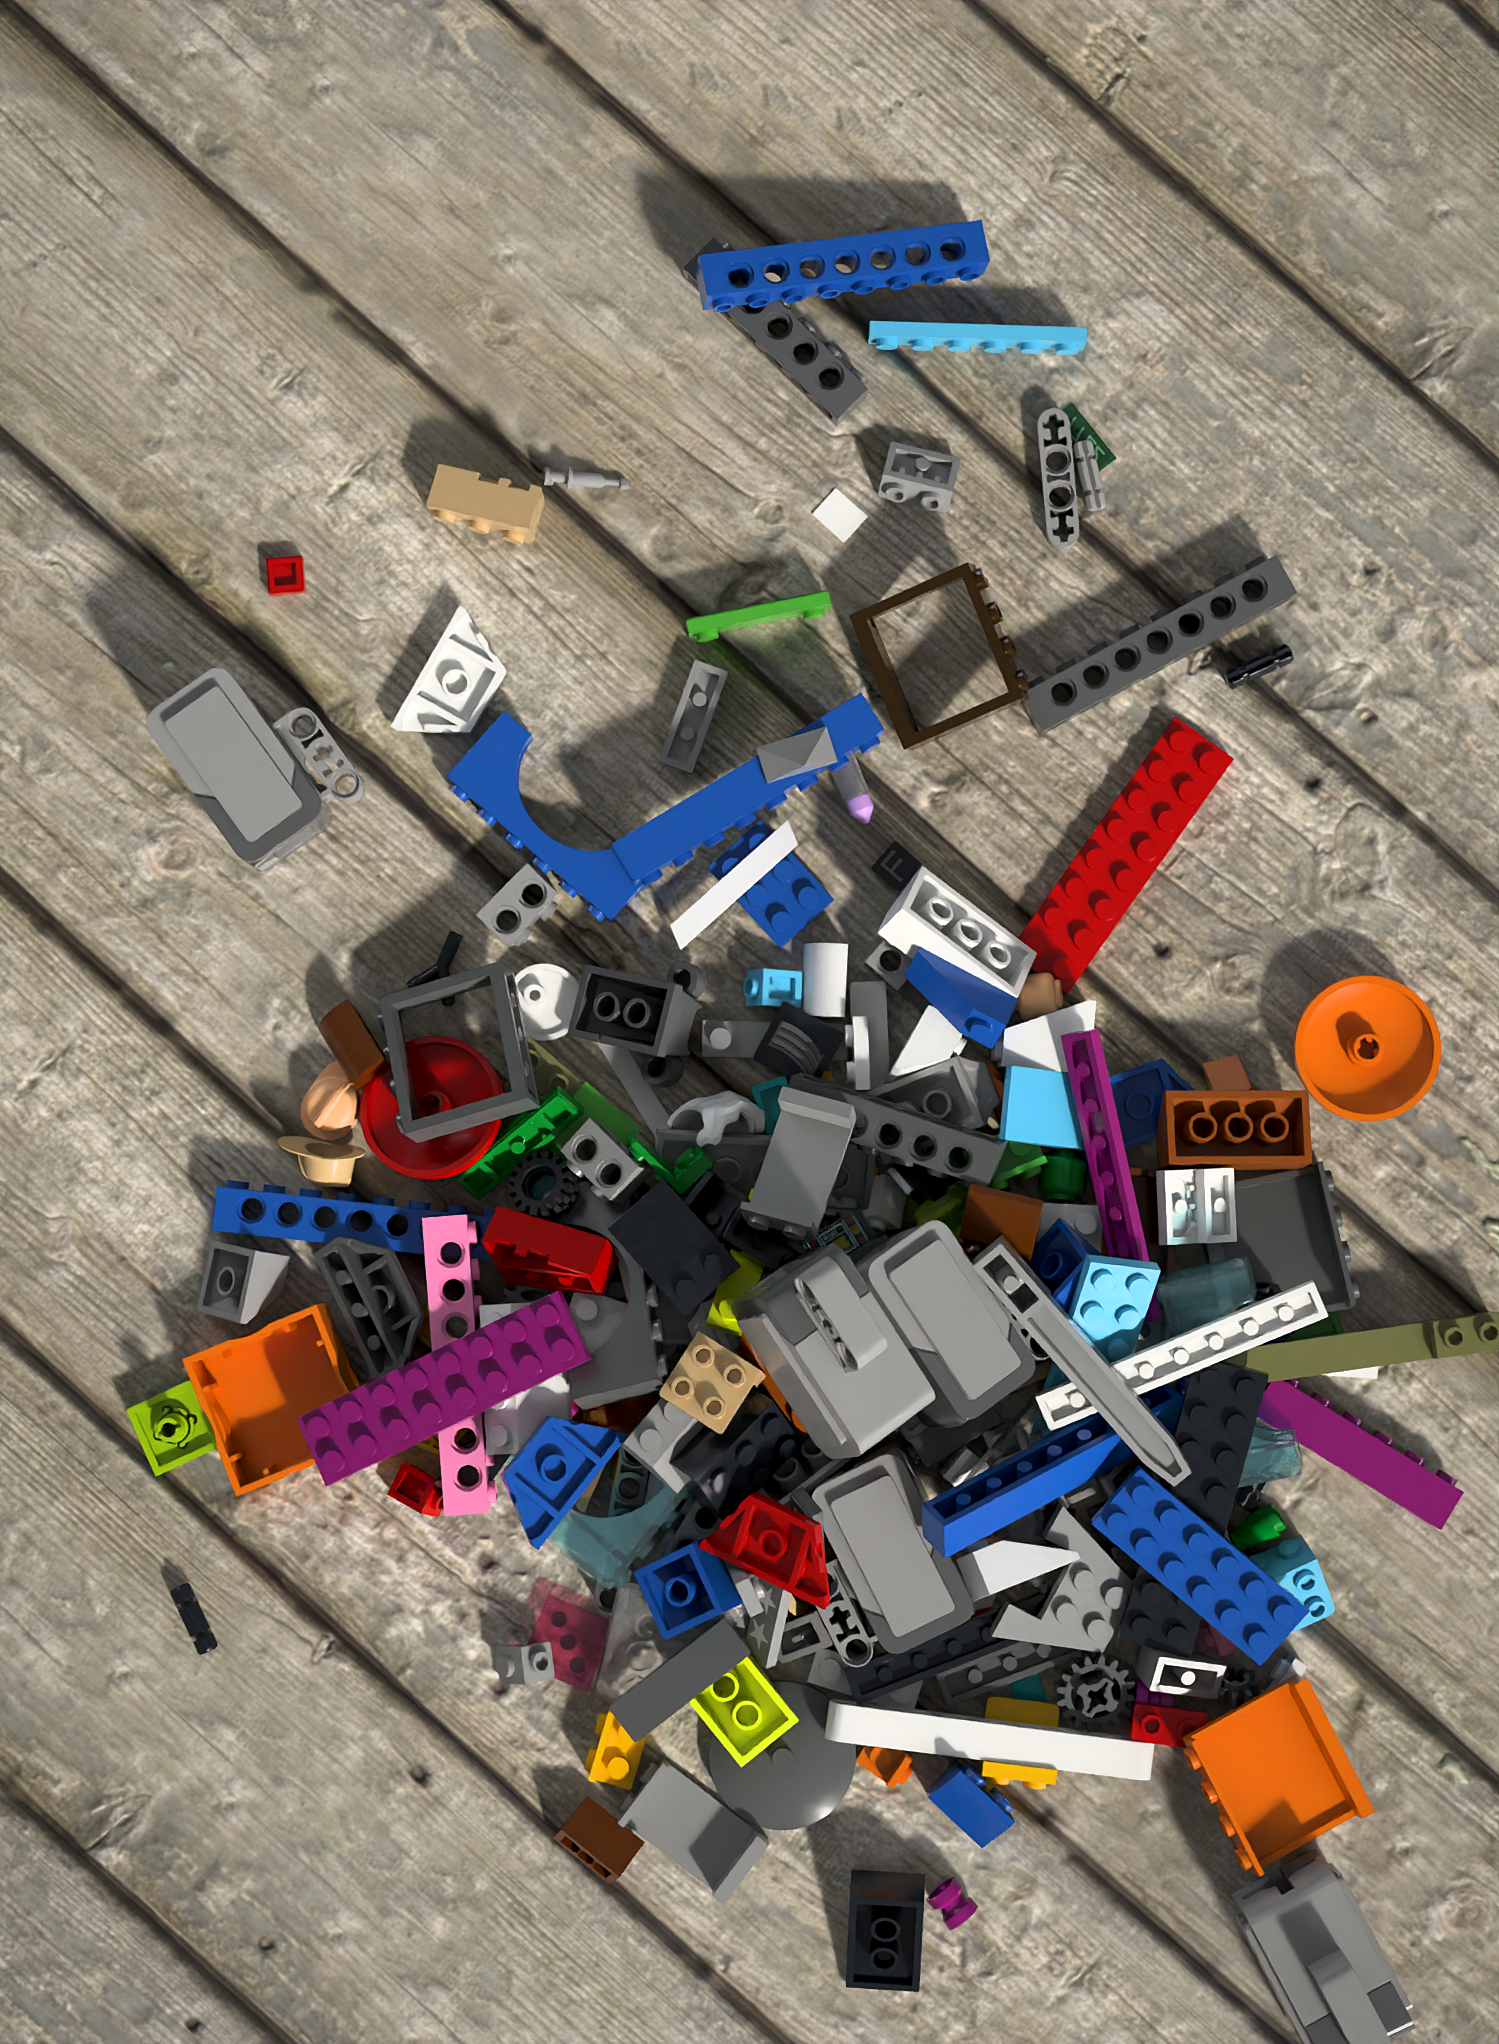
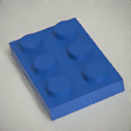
M762 820L758 821L707 868L708 871L719 882L773 832ZM789 852L736 901L781 949L827 908L834 899L800 861Z

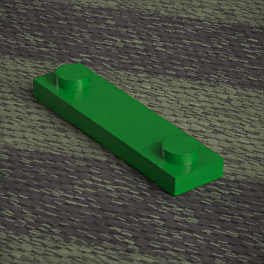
M559 1085L555 1086L539 1100V1108L525 1111L497 1135L491 1147L479 1161L467 1170L454 1175L453 1180L479 1201L513 1173L512 1168L514 1165L518 1167L523 1165L520 1161L522 1157L526 1156L529 1160L532 1157V1152L541 1150L584 1114L583 1106Z

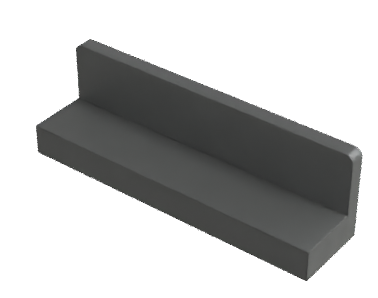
M729 1612L618 1697L608 1707L634 1742L640 1741L750 1655L751 1650L734 1629L737 1622Z

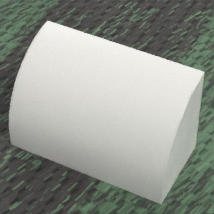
M804 944L800 1010L817 1018L844 1019L848 944Z

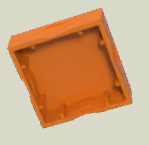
M327 1302L316 1304L269 1323L267 1326L182 1359L199 1404L213 1427L217 1449L236 1497L315 1465L316 1462L296 1418L360 1387Z

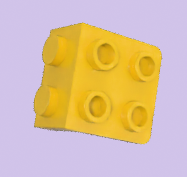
M990 1696L986 1700L984 1718L1058 1727L1060 1710L1055 1703ZM979 1760L978 1769L982 1776L987 1777V1782L1008 1785L1009 1779L1024 1781L1023 1786L1033 1789H1046V1784L1056 1785L1057 1769Z

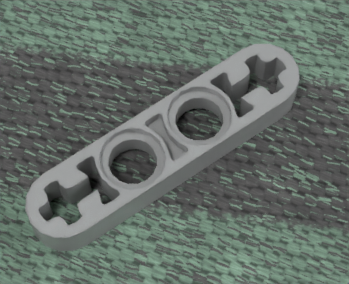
M1050 408L1041 413L1037 423L1046 536L1052 547L1057 550H1067L1076 544L1080 530L1070 421L1064 411L1058 408ZM1055 417L1057 423H1063L1064 427L1058 428L1057 438L1058 443L1065 440L1066 445L1052 444L1044 447V442L1051 443V431L1043 427V425L1048 424L1049 418ZM1053 452H1060L1066 457L1067 465L1060 471H1053L1046 464V458ZM1058 487L1066 489L1070 494V501L1062 507L1053 505L1049 498L1051 491ZM1071 511L1073 517L1065 515V527L1067 530H1073V534L1068 535L1067 541L1061 542L1059 536H1053V532L1058 530L1059 518L1058 516L1051 518L1050 513L1062 515Z

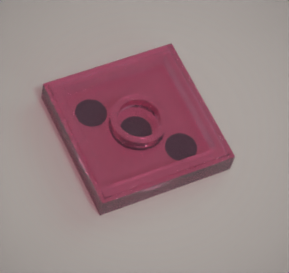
M549 1594L527 1645L550 1642L554 1678L587 1692L616 1622Z

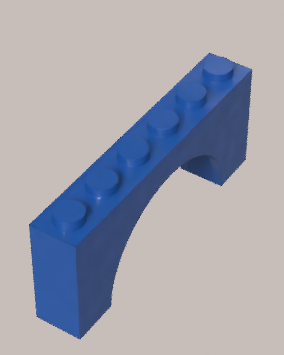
M504 711L448 773L447 778L453 783L448 789L464 803L470 798L480 808L476 813L491 827L496 822L507 831L503 837L517 850H520L523 846L534 855L530 861L543 873L547 874L552 870L560 877L561 880L558 886L573 899L577 894L588 902L585 909L599 922L606 918L612 923L643 889L644 885L641 882L633 886L611 849L584 851L565 846L546 835L532 821L524 808L520 796L519 770L523 756L534 739L532 734Z

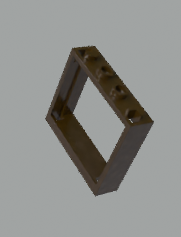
M966 562L849 615L904 750H914L1030 699L1027 690L1030 689L1027 681L1028 677L1022 668L1018 670L1013 656L1017 655L1016 647L1010 635L1004 636L999 624L1003 621L1002 613L995 601L990 602L985 590L990 587L988 579L984 576L981 567L976 568L975 564ZM963 579L1009 692L919 731L874 619Z

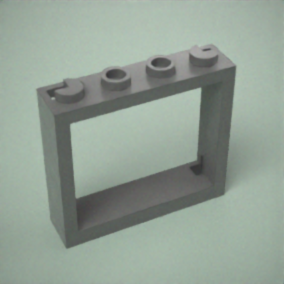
M502 961L494 962L379 997L381 1011H378V1021L386 1034L387 1044L384 1045V1054L388 1064L392 1067L393 1078L390 1079V1087L394 1098L398 1100L400 1112L396 1114V1120L402 1134L416 1143H420L540 1107L514 971ZM491 985L512 1092L420 1118L400 1012Z

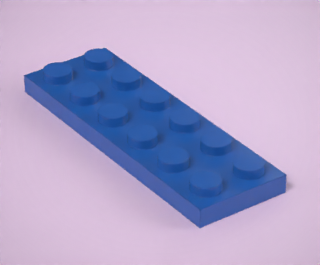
M1140 1465L1137 1466L1090 1520L1095 1528L1260 1666L1310 1612L1309 1608Z

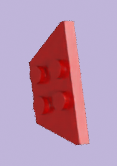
M758 1492L749 1495L738 1506V1509L728 1515L719 1524L720 1526L699 1545L700 1549L821 1609L830 1604L831 1599L821 1523Z

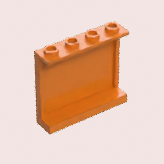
M1296 1674L1182 1737L1187 1747L1183 1750L1186 1761L1193 1770L1198 1769L1204 1781L1200 1783L1204 1796L1210 1804L1215 1802L1221 1814L1217 1817V1821L1227 1837L1232 1836L1238 1849L1234 1850L1238 1863L1244 1871L1249 1869L1250 1872L1259 1877L1264 1875L1262 1868L1343 1822L1354 1816L1363 1819L1375 1812L1306 1677Z

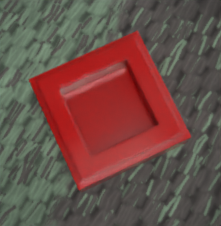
M302 555L266 558L268 593L270 596L306 593L304 558Z

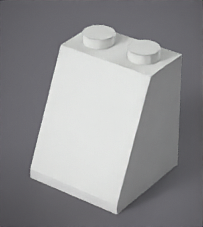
M1088 1000L1004 1029L991 1049L990 1060L996 1061V1069L1006 1070V1065L1068 1073L1061 1035L1094 1029L1096 1001Z

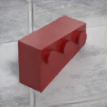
M497 1206L481 1241L506 1284L604 1296L619 1262L607 1238L501 1206Z

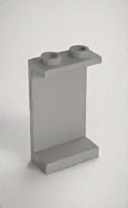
M782 1086L778 1097L781 1112L750 1202L742 1201L740 1210L747 1224L755 1229L767 1231L770 1227L783 1231L782 1233L785 1236L794 1240L802 1241L805 1237L816 1240L857 1117L852 1104Z
M664 1758L658 1765L652 1762L639 1779L643 1785L636 1795L629 1792L618 1806L617 1810L621 1813L618 1818V1824L623 1828L626 1824L709 1887L712 1890V1896L724 1905L769 1846L768 1838Z

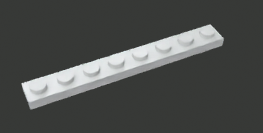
M1310 1280L1110 1364L1133 1391L1140 1395L1326 1318L1328 1314L1314 1281ZM1071 1380L1035 1394V1398L1050 1431L1098 1412Z

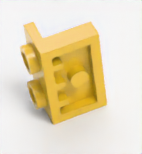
M608 1710L607 1714L600 1712L594 1734L601 1735L597 1750L589 1749L584 1770L590 1771L588 1781L595 1783L598 1780L631 1790L647 1735L640 1741L634 1742L610 1710Z

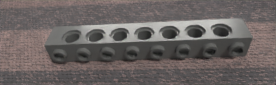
M1264 555L1252 560L1245 565L1247 571L1234 577L1232 572L1213 582L1215 588L1205 594L1202 593L1201 589L1191 593L1181 600L1184 605L1178 609L1171 611L1169 607H1166L1150 617L1152 623L1140 629L1138 624H1135L1119 633L1118 635L1121 640L1108 646L1106 641L1087 651L1088 658L1078 663L1073 658L1055 668L1057 672L1055 676L1044 680L1043 676H1039L1028 682L1030 689L1027 690L1030 699L1021 703L1039 736L1291 600L1297 594V591L1277 555L1266 560ZM1245 583L1254 584L1259 590V598L1249 599L1245 597L1242 592V585ZM1214 600L1224 602L1228 608V614L1223 617L1216 616L1211 611L1210 603ZM1183 617L1192 619L1196 624V632L1193 634L1182 632L1178 624L1179 619ZM1153 634L1162 637L1165 642L1164 650L1154 651L1150 649L1147 644V637ZM1118 652L1129 653L1133 658V666L1127 669L1119 667L1115 661V654ZM1087 669L1097 670L1102 677L1101 684L1097 686L1087 684L1083 678V672ZM1056 686L1065 687L1070 693V700L1066 703L1056 702L1051 695L1052 688Z

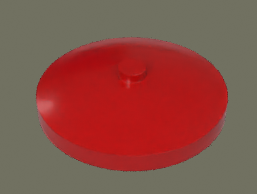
M440 1035L419 1037L406 1042L420 1118L504 1094L500 1078L493 1065L470 1044L457 1038ZM392 1067L365 1084L360 1104V1121L366 1142L376 1157L386 1166L412 1179L440 1180L467 1170L488 1151L495 1141L503 1118L416 1143L402 1134L397 1124L396 1114L400 1110L398 1100L394 1098L390 1087V1079L393 1078Z

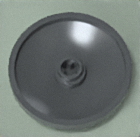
M773 1680L771 1681L798 1717L799 1721L742 1768L712 1732L709 1745V1765L718 1793L727 1806L738 1816L762 1828L793 1830L806 1827L821 1820L841 1802L853 1779L856 1764L855 1744L837 1742L825 1738L829 1700H831L829 1696L817 1688L802 1682Z

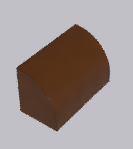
M348 999L334 1007L321 1020L318 1030L354 1090L391 1068L363 1018Z
M589 1796L582 1800L553 1837L556 1842L609 1885L622 1875L645 1843L626 1826L624 1828L620 1826L616 1818Z

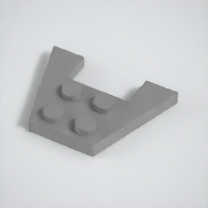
M1059 1503L1042 1536L1066 1550L1078 1552L1080 1559L1064 1566L1037 1617L1006 1601L988 1633L991 1637L1103 1653L1123 1617L1132 1580Z

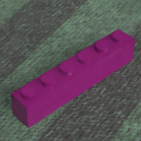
M1288 1379L1267 1382L1257 1418L1433 1527L1440 1530L1443 1528L1464 1493L1455 1487L1457 1479L1438 1469L1436 1474L1423 1467L1426 1460L1408 1449L1404 1455L1393 1449L1394 1440L1377 1430L1372 1436L1361 1429L1364 1422L1354 1415L1344 1411L1342 1416L1329 1409L1332 1402L1314 1391L1311 1396H1308L1298 1390L1301 1383L1297 1380Z

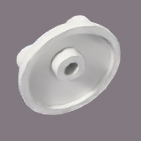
M535 964L520 971L515 976L526 1037L529 1035L533 1040L550 1041L567 1034L579 989L577 981L569 972L553 964Z

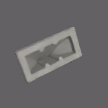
M827 727L756 747L766 783L837 762Z

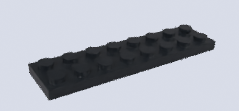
M1219 1361L1189 1374L1173 1432V1437L1187 1460L1192 1473L1175 1487L1162 1477L1160 1483L1225 1536L1269 1374L1241 1365ZM1137 1563L1118 1638L1191 1657L1202 1617Z

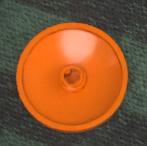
M1372 975L1355 976L1328 986L1309 1002L1302 1012L1295 1029L1293 1058L1298 1077L1305 1090H1308V1094L1325 1110L1352 1121H1382L1408 1111L1429 1091L1436 1078L1441 1061V1038L1437 1023L1430 1009L1411 989L1385 977Z

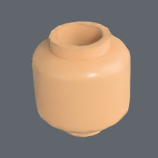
M1046 972L1027 975L1013 1011L1019 1010L1022 1020L1030 1021L1064 1008L1060 980H1054L1052 974Z

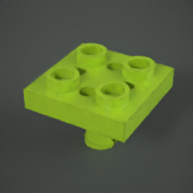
M190 1380L126 1409L155 1477L217 1449L213 1427L199 1404ZM170 1405L173 1408V1413L167 1414L170 1408L164 1409V1407ZM190 1414L196 1415V1417H197V1422H196V1424H194V1421H195L194 1417H190V1418H189V1421H188V1416H189ZM186 1443H188V1447L186 1449L180 1448L184 1447Z

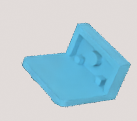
M1301 1534L1249 1557L1309 1608L1310 1612L1292 1632L1319 1621L1335 1611L1317 1558Z

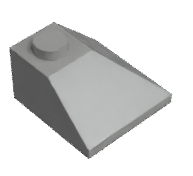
M212 1240L197 1312L247 1324L283 1292L284 1283L288 1275L290 1256Z

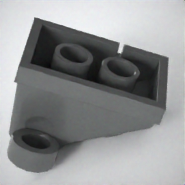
M678 961L669 969L666 982L585 964L567 1035L646 1053L648 1055L643 1060L640 1070L644 1081L661 1088L673 1086L680 1080L684 1072V1063L680 1056H689L691 1053L688 1050V1039L695 1013L698 1009H702V1004L695 999L702 995L706 986L703 971L694 964Z

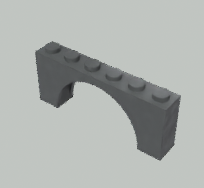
M621 1172L611 1175L612 1185L619 1181ZM590 1180L577 1183L580 1186L579 1192L573 1193L578 1198L577 1202L574 1204L569 1201L567 1204L572 1210L568 1214L561 1210L559 1213L562 1218L557 1221L552 1216L550 1217L551 1222L607 1238L610 1244L616 1247L623 1256L630 1277L629 1302L617 1330L602 1347L590 1354L591 1360L568 1370L572 1401L583 1410L659 1392L667 1381L666 1377L671 1374L669 1360L666 1354L662 1353L661 1341L665 1340V1331L661 1320L657 1319L655 1309L656 1306L660 1305L658 1290L655 1284L651 1283V1278L607 1229L643 1196L640 1185L623 1204H619L611 1200L605 1203L598 1198L590 1189L593 1186ZM553 1190L542 1192V1198L549 1196Z

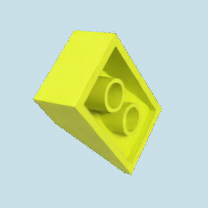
M751 1654L689 1702L741 1768L799 1721L798 1717Z

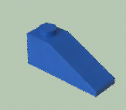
M919 947L904 974L958 1032L990 1049L994 1047L1007 1026L1018 998L922 947Z

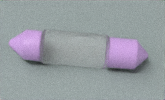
M853 753L848 756L850 762L831 774L842 802L846 804L850 816L864 824H868L874 806L869 796L870 791L856 756Z

